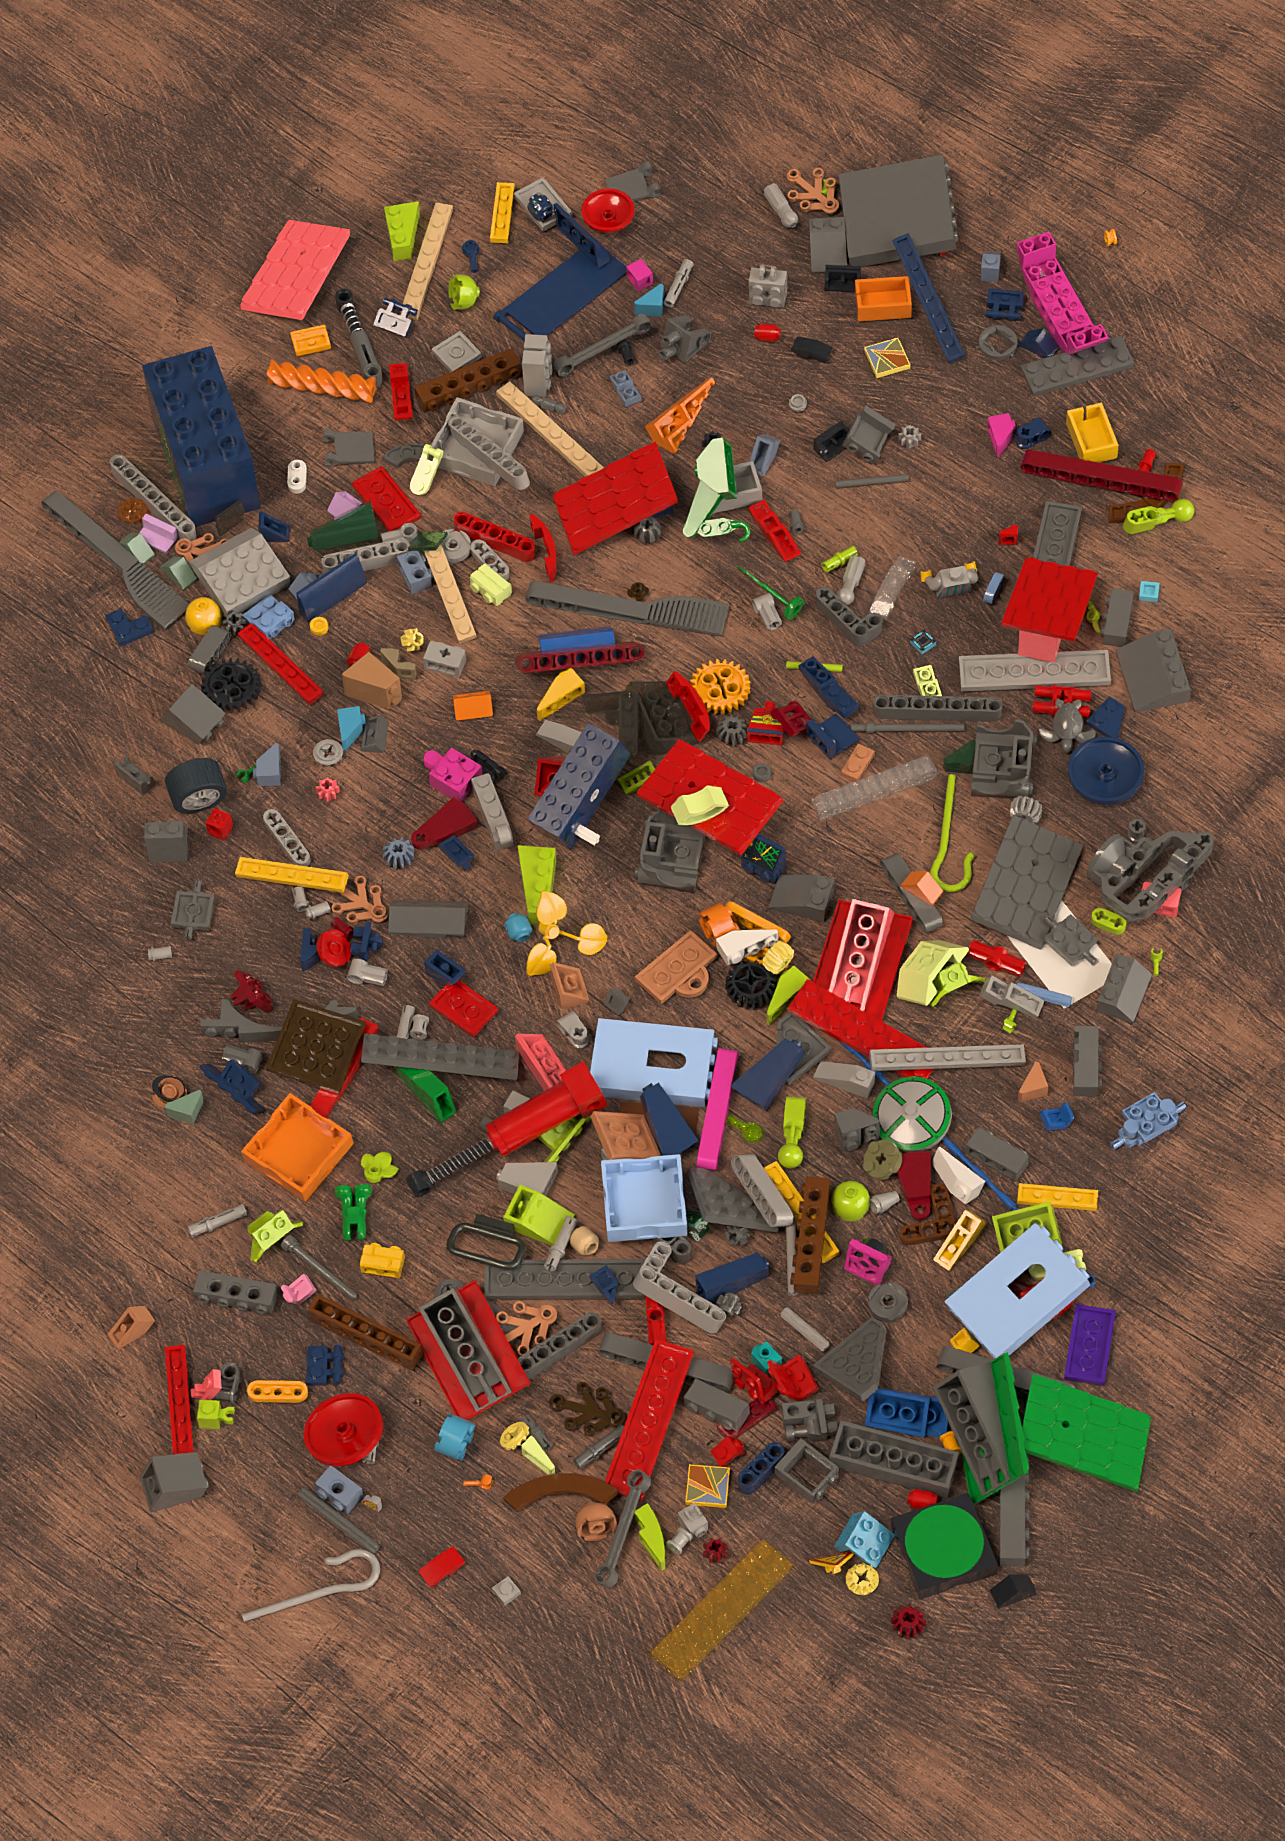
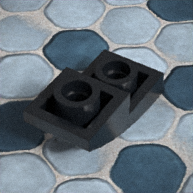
M796 337L791 348L792 352L805 359L810 355L823 363H826L832 347L825 343L805 337Z

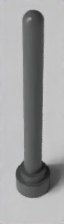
M288 1235L283 1240L281 1248L286 1252H294L350 1299L355 1300L357 1298V1294L300 1248L296 1238Z

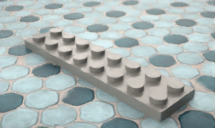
M1108 650L1057 652L1055 663L1018 654L959 656L961 691L1035 688V685L1052 686L1054 684L1064 687L1111 685Z

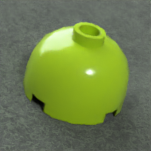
M453 274L454 278L449 281V298H453L454 304L450 303L453 310L468 309L475 303L476 298L479 297V287L476 286L475 281L468 275Z
M856 1181L842 1182L836 1186L832 1193L831 1207L833 1213L840 1216L844 1221L853 1222L860 1220L870 1209L868 1190L864 1185Z

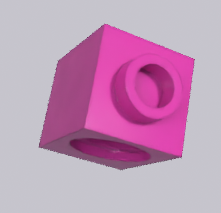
M642 259L626 266L627 278L637 291L653 284V273Z

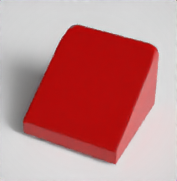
M1018 524L999 532V545H1017Z

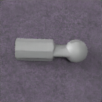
M773 183L766 186L764 195L781 218L782 225L786 228L795 227L798 223V216L792 211L777 184Z
M855 555L850 557L843 576L844 585L836 594L846 605L853 602V589L858 586L865 567V560Z

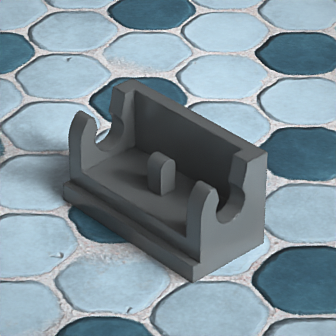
M125 755L122 764L118 760L114 763L116 775L143 796L156 782L151 775L145 774L130 762V759Z

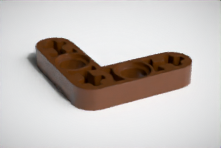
M935 1184L930 1190L935 1220L905 1225L900 1229L899 1239L904 1245H915L947 1239L956 1222L949 1192L945 1185ZM936 1191H940V1193H942V1201L940 1202L938 1194H936ZM945 1207L949 1212L946 1215H941L938 1213V1209ZM948 1225L950 1231H946L944 1226ZM925 1228H930L933 1230V1234L926 1236L922 1231ZM916 1230H919V1237H917ZM909 1232L911 1238H907L905 1233Z

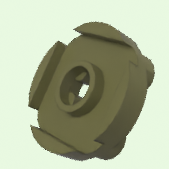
M873 1141L869 1144L865 1153L863 1168L872 1177L878 1180H886L890 1178V1175L899 1170L902 1163V1154L896 1144L891 1141ZM884 1156L886 1161H882L880 1164V1158Z

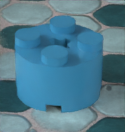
M450 1413L438 1436H440L439 1440L441 1441L440 1443L436 1442L434 1451L462 1461L466 1453V1445L471 1443L474 1436L475 1424Z

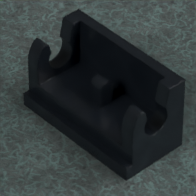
M825 265L824 291L855 292V280L861 279V266Z
M843 421L838 422L813 439V450L825 462H828L847 449L842 444L849 432V428L844 425Z

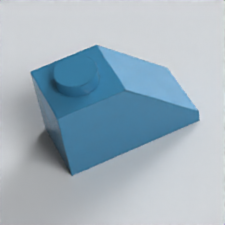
M359 706L337 709L343 751L347 750L362 734V724H366L365 715L360 713Z

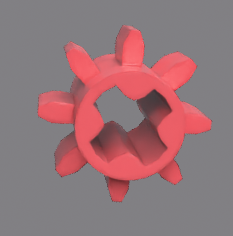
M328 777L319 780L320 786L315 787L319 799L323 798L327 802L336 799V793L340 792L336 780L332 781Z

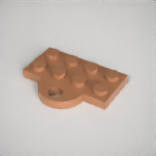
M690 930L635 976V981L660 1004H663L674 993L685 998L697 997L707 989L709 977L706 967L717 958V953ZM694 982H698L701 984V986L699 988H693L691 987V984Z

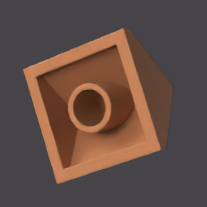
M554 962L550 963L551 979L561 1010L588 1003L590 999L580 969Z

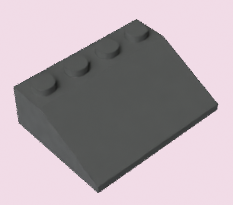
M1171 629L1152 632L1116 649L1115 652L1135 713L1189 702L1191 689Z

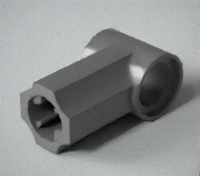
M228 1045L223 1051L222 1061L228 1063L229 1060L234 1059L251 1074H256L264 1055L256 1049L244 1050Z

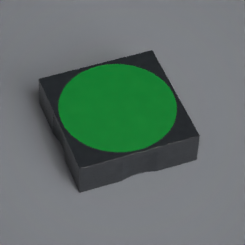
M969 1493L891 1518L892 1532L900 1552L908 1564L909 1575L919 1600L948 1591L957 1585L972 1583L997 1575V1561Z

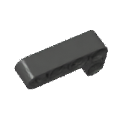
M821 587L816 591L817 608L854 645L864 646L882 633L883 619L879 613L873 612L860 619L830 588Z

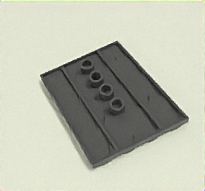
M1013 815L970 919L1041 950L1044 937L1050 929V926L1044 920L1049 915L1054 919L1083 845Z

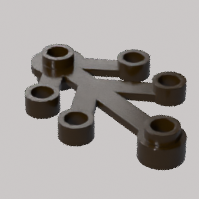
M579 1382L576 1386L577 1393L582 1396L586 1405L565 1400L560 1394H554L549 1399L550 1409L554 1412H561L565 1408L583 1413L576 1418L568 1417L565 1419L564 1427L567 1431H573L577 1426L595 1417L602 1418V1420L595 1424L591 1422L586 1423L583 1427L586 1436H593L597 1431L607 1426L617 1428L625 1422V1413L619 1408H614L608 1398V1391L605 1387L597 1388L596 1398L602 1401L606 1411L598 1409L589 1393L586 1382ZM580 1387L586 1388L584 1391L579 1390ZM600 1392H605L604 1396H599L598 1394ZM556 1399L561 1400L560 1403H554L553 1401ZM613 1415L619 1416L617 1419L612 1418ZM568 1422H573L574 1425H573V1426H567V1423H568ZM588 1427L593 1428V1430L590 1432H588L586 1429Z

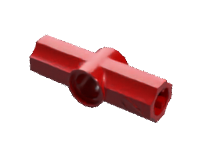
M976 940L971 942L967 952V956L985 963L993 971L1003 970L1018 977L1022 976L1027 965V961L1010 955L1001 946L991 947Z
M645 1295L649 1344L654 1345L655 1339L666 1342L663 1305Z

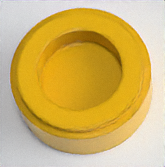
M316 617L311 620L310 631L312 634L321 636L327 633L329 627L325 618Z

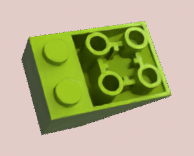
M519 1185L503 1219L505 1222L514 1224L516 1233L552 1246L560 1233L565 1218L571 1216L570 1221H572L575 1214L540 1192Z

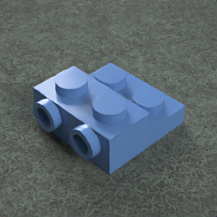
M271 594L242 615L248 625L253 623L269 640L276 637L282 629L290 626L295 620L294 612L282 601L278 602Z

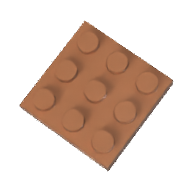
M594 1111L590 1116L608 1160L646 1159L653 1156H661L644 1115Z

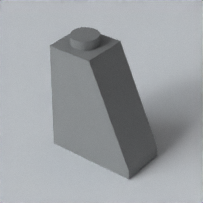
M554 1162L506 1163L503 1170L500 1169L498 1171L496 1180H498L499 1189L515 1194L519 1185H522L546 1196L558 1174L557 1163Z

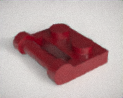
M791 701L784 707H776L771 710L772 718L778 719L784 727V731L790 737L805 732L807 729L806 722L811 720L797 701ZM789 712L795 713L789 717L786 716Z

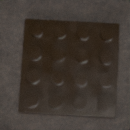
M293 999L266 1070L340 1094L367 1024L365 1021Z

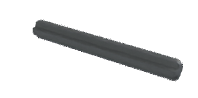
M302 1488L299 1491L298 1497L363 1548L372 1554L378 1551L380 1545L314 1493L307 1488Z

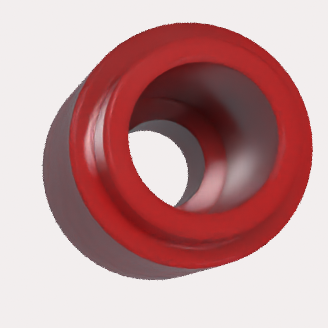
M760 323V325H755V339L764 342H776L777 339H780L781 328H778L777 324Z
M357 643L352 648L346 660L349 668L370 652L368 645Z
M914 1488L913 1492L908 1494L907 1504H911V1509L917 1510L935 1504L938 1495L933 1494L932 1491Z

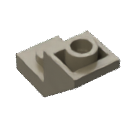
M381 648V660L387 668L400 679L416 680V664L400 662V651L398 649Z

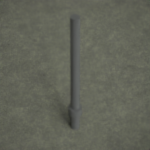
M866 722V724H851V730L866 731V733H874V731H964V724H874V722Z

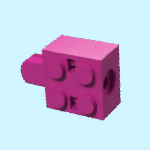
M453 748L445 756L433 750L428 751L424 755V766L431 770L429 773L430 786L451 799L456 796L463 802L472 791L471 778L483 775L481 765Z

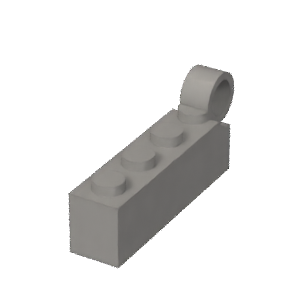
M489 773L471 778L472 791L495 850L498 851L514 846L509 823Z

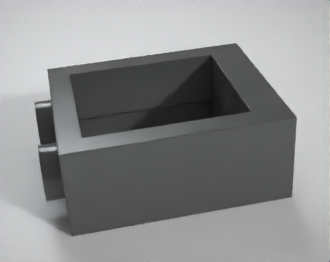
M801 1438L775 1466V1476L811 1504L816 1500H820L825 1495L828 1486H833L839 1478V1467ZM803 1455L828 1473L812 1492L788 1474Z

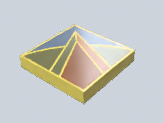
M899 338L864 347V352L876 378L910 369V363Z

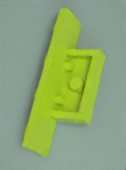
M581 1115L578 1120L573 1117L538 1137L552 1150L544 1162L556 1163L560 1158L558 1154L561 1150L564 1152L570 1146L571 1142L569 1140L573 1136L576 1137L582 1131L581 1125L584 1122L587 1123L591 1117L589 1116L584 1119Z

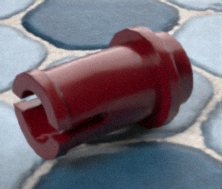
M339 917L332 920L336 923L331 922L332 928L344 933L347 940L353 937L354 930L352 926H348Z

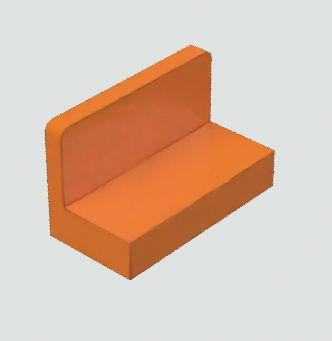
M490 691L453 695L457 721L493 716Z

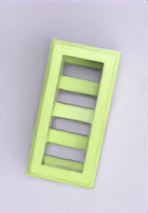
M531 1435L521 1445L522 1455L547 1475L555 1474L554 1464Z

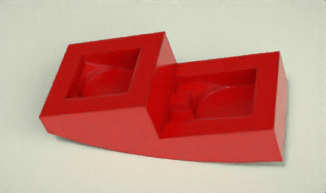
M452 1546L428 1562L418 1572L429 1587L433 1588L444 1577L455 1573L466 1561L456 1548Z

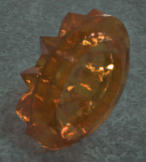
M128 498L121 502L118 507L119 517L125 523L130 522L133 524L136 521L140 523V520L147 512L146 504L138 498ZM132 507L135 509L133 515L130 514Z

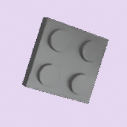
M461 331L431 349L432 354L449 372L468 366L482 358L481 352Z

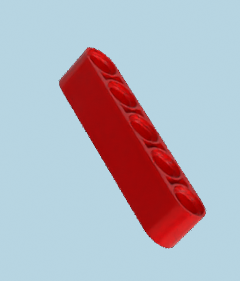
M458 512L454 515L455 531L460 532L459 530L465 532L470 540H483L490 548L524 562H530L535 558V544L530 538L466 512Z

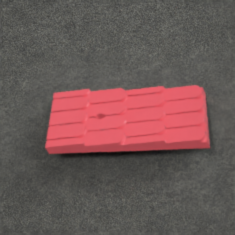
M288 220L276 238V243L266 256V261L252 280V285L242 298L241 310L303 320L348 240L350 230Z

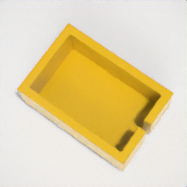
M1102 403L1086 406L1084 421L1083 407L1067 411L1066 425L1080 459L1103 462L1118 457L1119 445Z

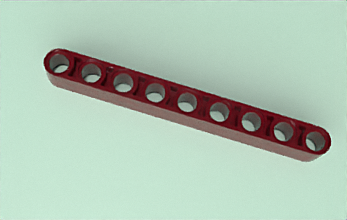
M1036 450L1025 451L1020 466L1024 473L1171 502L1178 500L1183 485L1179 478Z

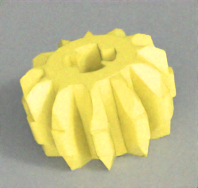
M778 941L769 948V951L763 958L762 965L769 972L779 974L791 962L794 950L787 943Z

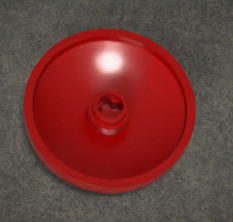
M344 1393L333 1396L318 1405L310 1414L304 1428L305 1445L313 1458L322 1464L345 1466L355 1463L367 1456L378 1444L383 1432L382 1414L377 1405L364 1395Z

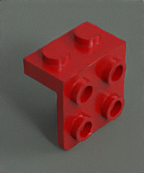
M798 1354L784 1365L771 1359L767 1362L769 1366L768 1372L778 1382L777 1388L782 1395L801 1402L819 1390L801 1355Z

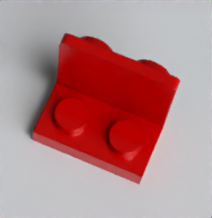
M734 1358L730 1359L735 1385L740 1390L744 1389L753 1400H758L764 1404L779 1391L777 1388L778 1383L754 1364L746 1368Z

